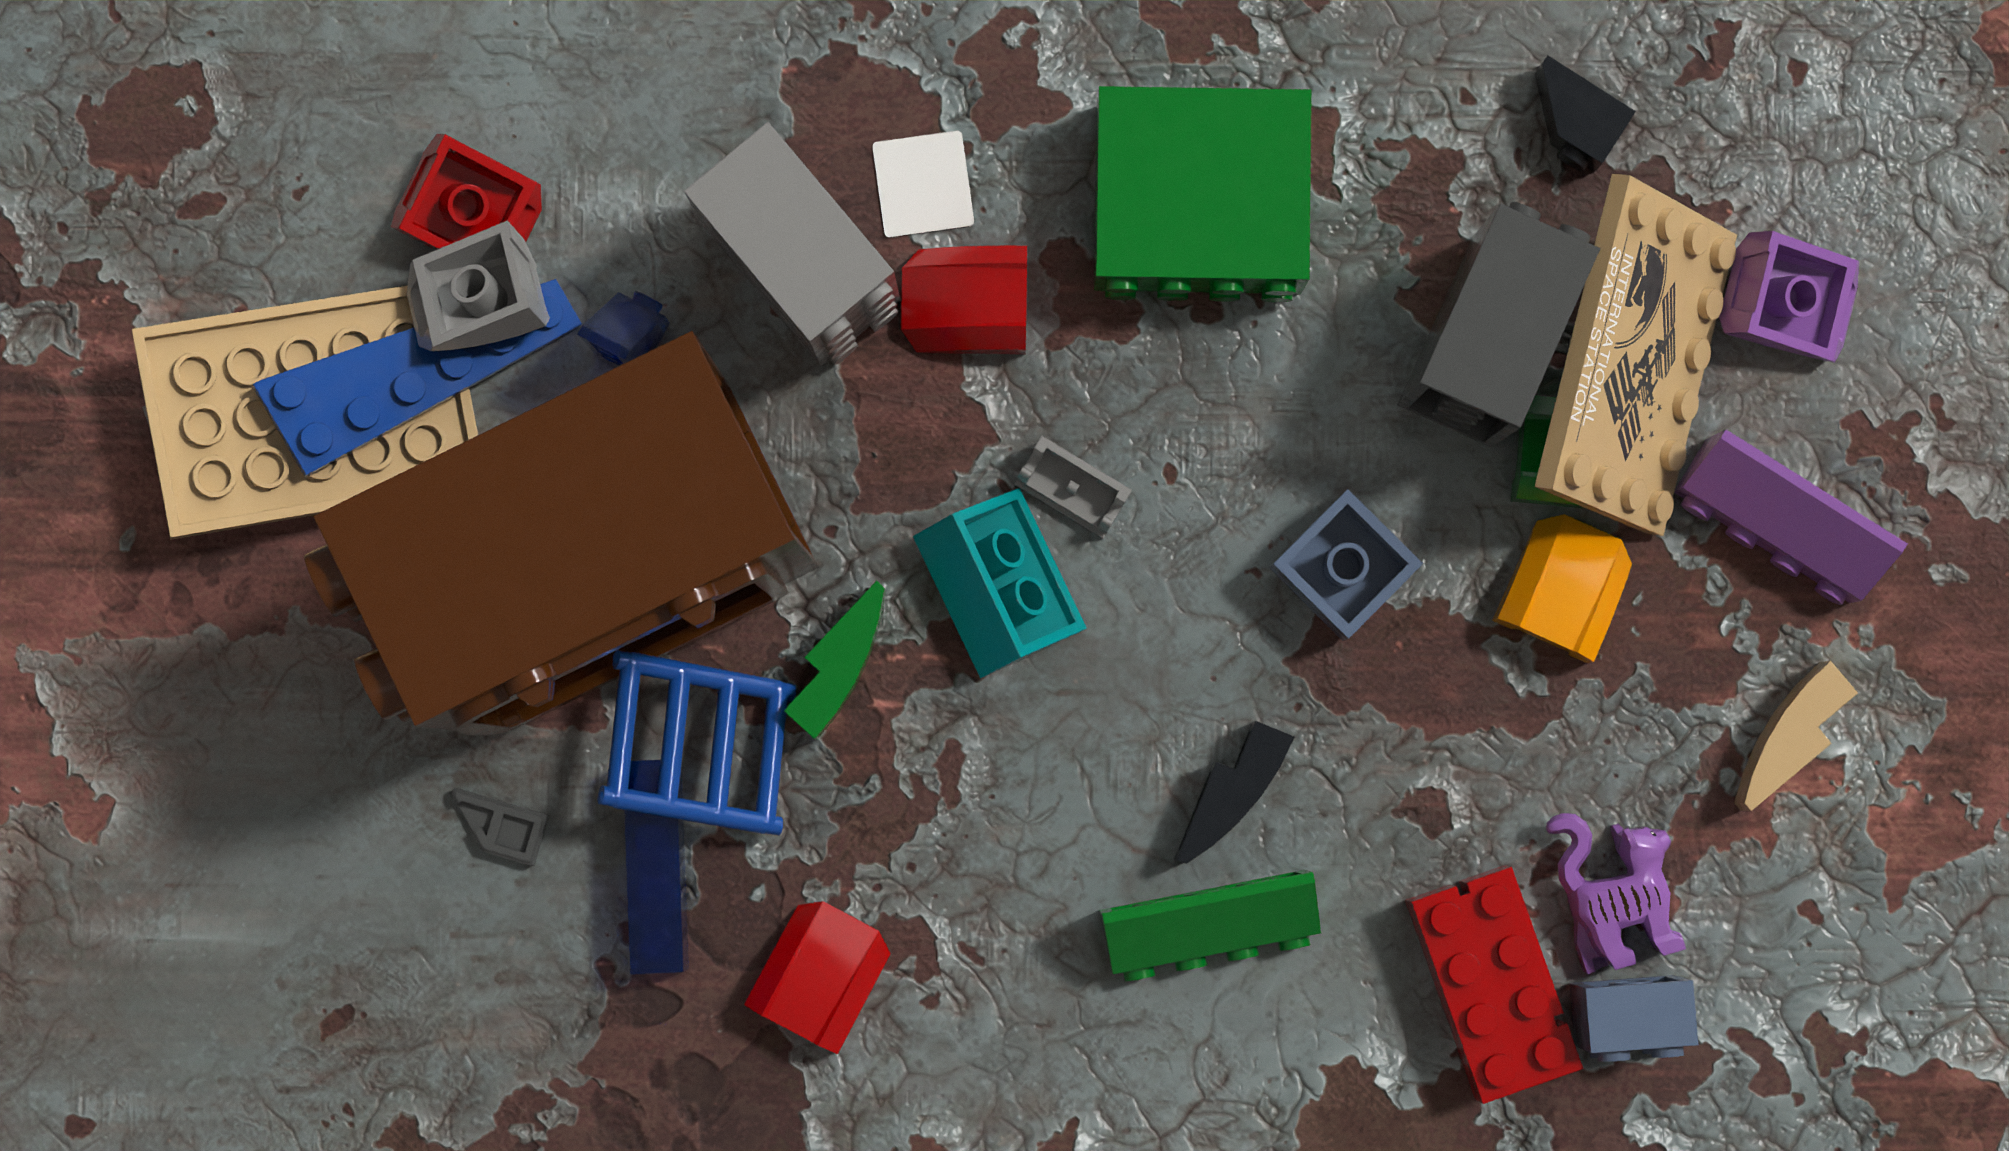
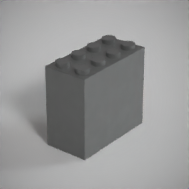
M1511 202L1508 207L1500 203L1473 235L1397 405L1491 448L1518 430L1524 421L1601 248L1590 244L1591 236L1578 228L1561 224L1560 228L1557 229L1539 221L1541 214L1529 206L1518 202Z

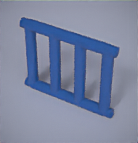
M616 650L613 655V668L619 670L608 778L607 786L602 785L599 789L597 796L598 804L611 806L616 809L779 836L783 830V818L776 816L786 721V712L784 710L787 708V702L791 703L795 698L796 685L750 674L636 652ZM640 675L669 680L657 794L628 789ZM690 685L718 690L707 802L678 798ZM739 694L767 699L755 811L728 806Z

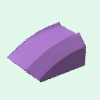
M1775 231L1748 233L1736 248L1735 260L1723 301V309L1719 316L1724 333L1775 349L1835 363L1844 346L1858 288L1859 261Z

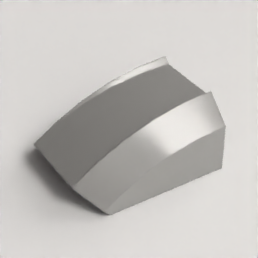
M508 220L412 260L409 269L407 298L419 347L429 351L475 347L523 335L547 325L550 316L546 309L536 270L537 265L525 240Z

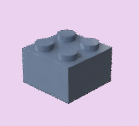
M1347 489L1269 568L1342 641H1345L1423 563Z
M1675 975L1569 983L1574 1043L1576 1047L1589 1052L1590 1058H1598L1599 1062L1625 1061L1631 1059L1630 1050L1641 1049L1643 1054H1651L1653 1058L1684 1056L1683 1046L1699 1045L1693 980Z

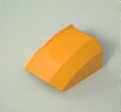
M1565 514L1536 521L1492 621L1509 629H1518L1569 652L1568 655L1585 663L1594 662L1617 608L1632 566L1623 541Z

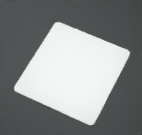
M960 131L879 141L873 144L884 233L887 237L967 227L974 224L963 138Z

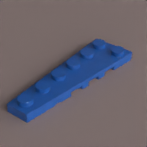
M554 279L540 284L550 319L546 326L534 331L475 347L429 351L419 347L415 328H411L262 379L253 384V389L306 478L580 328L582 323L558 281Z

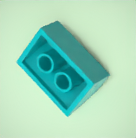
M1020 488L955 512L913 536L980 678L1021 661L1087 629Z

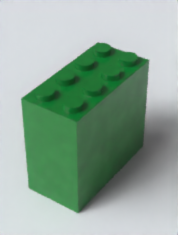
M1099 86L1096 106L1094 291H1105V298L1111 300L1136 299L1137 291L1157 292V299L1165 301L1187 300L1188 293L1209 292V300L1221 302L1239 301L1240 294L1261 293V301L1290 302L1293 301L1294 294H1301L1310 280L1312 89Z

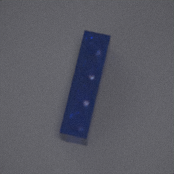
M660 760L631 761L628 789L657 794ZM681 766V774H680V783H679L678 798H683V793H682V766ZM624 810L630 974L685 972L689 969L684 820Z

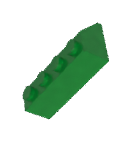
M1300 870L1099 910L1112 974L1123 973L1125 982L1156 976L1154 966L1175 962L1176 971L1207 966L1206 956L1224 952L1227 954L1228 961L1255 957L1259 955L1257 946L1278 942L1280 951L1302 948L1311 945L1309 936L1321 934L1314 874L1308 870Z

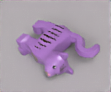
M1569 813L1553 816L1547 822L1546 831L1549 834L1567 833L1572 839L1571 845L1558 862L1559 881L1567 893L1569 907L1574 919V943L1583 972L1590 974L1609 964L1614 970L1636 964L1633 950L1623 945L1621 929L1640 923L1652 946L1662 956L1686 949L1681 933L1672 931L1669 926L1671 893L1661 870L1665 852L1671 845V840L1665 830L1650 829L1648 827L1630 829L1627 827L1623 829L1619 824L1611 825L1615 848L1627 867V873L1611 878L1587 881L1579 873L1580 866L1591 852L1592 833L1587 822L1576 814Z

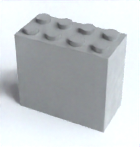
M769 122L765 123L684 191L702 226L820 366H823L829 360L834 365H837L858 347V344L855 342L857 336L869 326L874 332L878 331L898 314V310L895 307L901 300L894 270Z

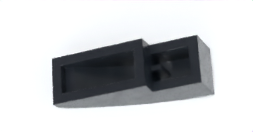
M1253 721L1234 768L1213 762L1174 858L1175 860L1185 864L1189 863L1217 843L1241 821L1260 799L1280 769L1295 736L1258 721Z

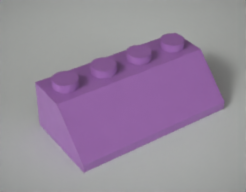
M1724 430L1705 440L1674 493L1684 499L1681 506L1685 510L1705 521H1708L1711 516L1728 526L1725 533L1731 539L1749 549H1753L1755 544L1773 555L1770 562L1774 566L1794 577H1797L1800 572L1817 582L1814 588L1817 593L1838 605H1842L1844 601L1849 603L1862 601L1908 545V543L1728 430Z

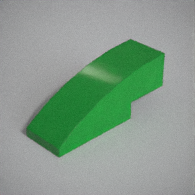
M877 580L804 657L819 673L784 711L815 740L819 739L840 713L855 689L871 655L881 622L886 589Z

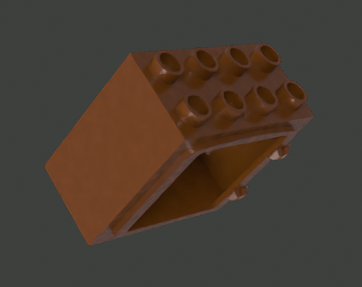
M693 331L671 340L314 515L313 517L325 539L326 545L304 555L310 577L331 614L337 617L347 612L354 622L363 619L377 648L355 658L354 663L362 685L379 715L385 721L397 715L404 723L412 719L417 727L453 730L467 735L478 736L501 734L517 728L618 679L619 670L613 668V655L616 650L663 657L784 597L789 593L785 584L819 568L727 380Z

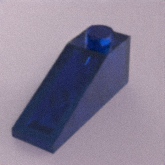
M635 291L632 298L618 292L581 326L577 335L596 355L620 366L657 348L670 322L666 316L660 314L663 305L638 291Z

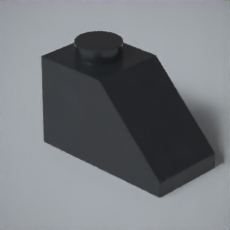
M1547 55L1535 72V78L1550 144L1560 150L1558 157L1570 167L1582 172L1586 168L1595 172L1603 164L1636 111Z

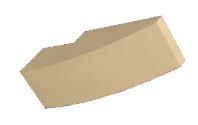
M1831 661L1819 662L1794 686L1771 716L1755 743L1741 777L1734 802L1740 811H1752L1832 744L1819 729V726L1857 695L1858 692Z

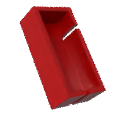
M1503 865L1460 880L1459 883L1462 891L1468 892L1463 895L1459 894L1457 886L1449 884L1405 900L1476 1100L1485 1104L1584 1069L1568 1023L1554 1019V1016L1564 1012L1511 866Z

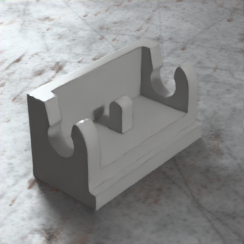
M1043 436L1037 442L1032 455L1021 469L1014 484L1104 539L1132 491Z

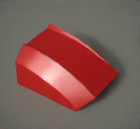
M436 134L423 152L422 158L395 209L391 228L437 250L508 220L526 242L542 211L541 184L446 134Z
M959 246L918 249L902 267L901 330L917 353L1026 355L1027 246Z
M824 901L800 904L790 918L744 1005L762 1017L775 1022L817 1046L838 1054L891 953L879 930Z

